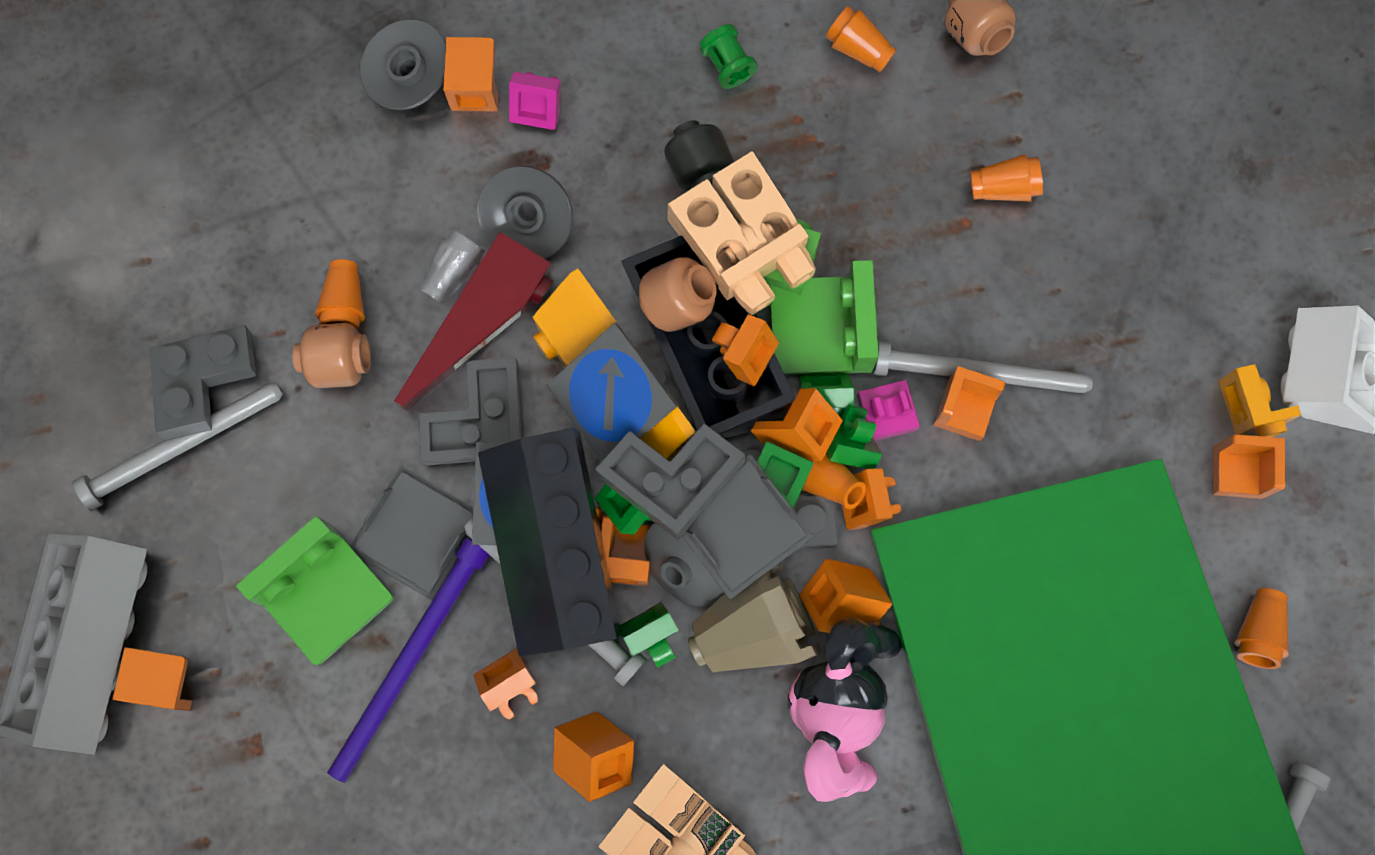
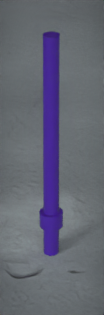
M465 538L455 553L458 560L327 771L334 779L343 783L346 782L476 568L481 570L490 556L479 545H472L471 538L470 540Z

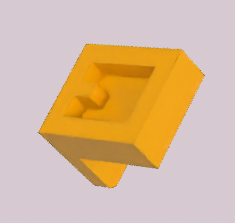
M1255 364L1236 368L1218 380L1235 434L1246 435L1255 432L1256 436L1274 437L1287 432L1286 424L1301 416L1299 406L1271 412L1269 406L1270 390L1266 381L1259 376Z

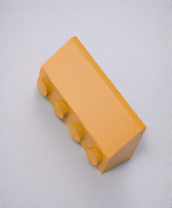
M577 268L564 279L534 314L533 320L538 333L532 337L548 361L557 357L565 368L616 320ZM677 407L640 439L671 462L694 436L696 431Z

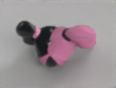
M845 617L836 623L826 639L825 656L827 661L800 671L788 690L787 705L796 727L802 731L806 740L812 743L805 755L803 774L806 788L817 801L829 802L841 797H848L857 792H867L877 782L878 775L872 765L859 759L856 754L857 751L869 746L880 735L885 724V707L888 701L886 685L869 664L875 658L895 657L903 648L897 633L883 626L879 621H866ZM816 697H817V699H818V703H817V704H815V698H816Z

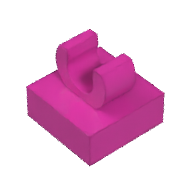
M514 72L509 82V122L556 130L560 120L561 80L554 76L548 78L533 75L534 73L531 72L526 74Z
M907 380L858 392L857 400L859 407L868 410L865 420L876 423V430L873 435L875 441L914 432L919 429L920 425Z

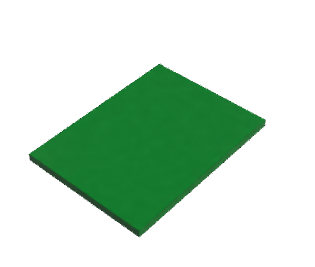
M1162 458L871 530L870 537L887 595L893 603L891 609L963 855H1305Z

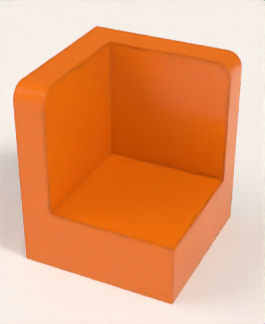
M446 37L443 91L451 111H498L499 93L494 80L495 43L492 38Z
M957 366L947 382L933 426L981 441L984 438L995 401L1002 394L1005 382Z
M816 388L800 389L783 421H756L751 432L764 446L766 442H769L809 461H822L843 420Z
M1234 434L1213 446L1212 495L1263 499L1285 488V438Z
M603 516L601 536L611 583L649 587L651 564L650 561L646 560L644 542L651 525H641L634 535L622 534L608 516Z
M827 558L799 594L817 629L827 633L845 617L866 621H879L893 604L871 569Z
M124 647L112 700L190 711L192 700L180 699L188 659L182 656Z
M593 712L554 727L553 770L588 802L631 785L634 740L598 712Z

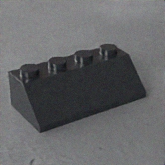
M682 235L621 260L639 304V285L643 276L652 268L675 258L684 257L693 259L703 266ZM716 284V297L712 312L703 321L671 332L658 329L648 319L647 321L696 430L698 431L705 424L721 437L727 438L751 432L756 421H777L786 417L795 400V396L774 353L755 386L737 379L723 360L724 355L720 352L722 346L714 343L712 338L721 323H727L740 329L749 313L738 303L734 296L726 300Z
M573 427L521 438L478 452L519 657L581 647L614 640L621 636L622 633L580 431Z

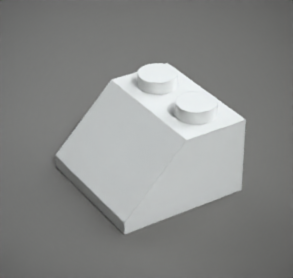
M1358 305L1298 308L1296 324L1291 328L1288 338L1291 351L1288 372L1284 373L1281 380L1283 403L1288 407L1299 406L1303 418L1375 434V320Z

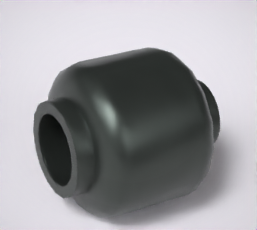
M697 120L687 121L677 126L673 130L674 137L668 141L664 148L665 159L676 185L686 192L706 179L712 185L713 175L734 163L733 156L722 131L713 124H700Z

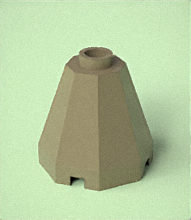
M782 562L731 600L724 593L692 623L694 635L688 638V644L699 666L707 664L712 672L795 664L821 654L819 644L808 645L807 638L816 634L795 584L791 578L781 581L776 572L785 569Z

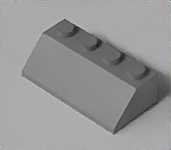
M48 533L0 710V736L32 747L95 755L97 744L104 738L108 727L106 709L110 693L116 686L121 665L119 658L123 642L129 637L134 626L132 607L136 592L143 585L147 575V563L144 561L147 549L87 535Z

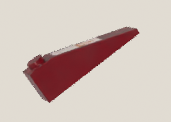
M499 232L394 402L407 411L523 315L531 302L539 306L554 280L547 277L551 270V263Z

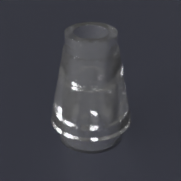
M453 229L447 239L442 236L424 281L419 288L444 304L448 297H451L476 271L481 263L479 260L486 251Z

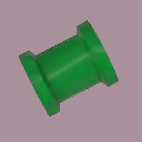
M725 24L710 31L699 43L701 54L704 57H709L719 73L718 82L724 89H732L743 84L754 75L758 68L754 57L747 56L738 42V31L732 24Z

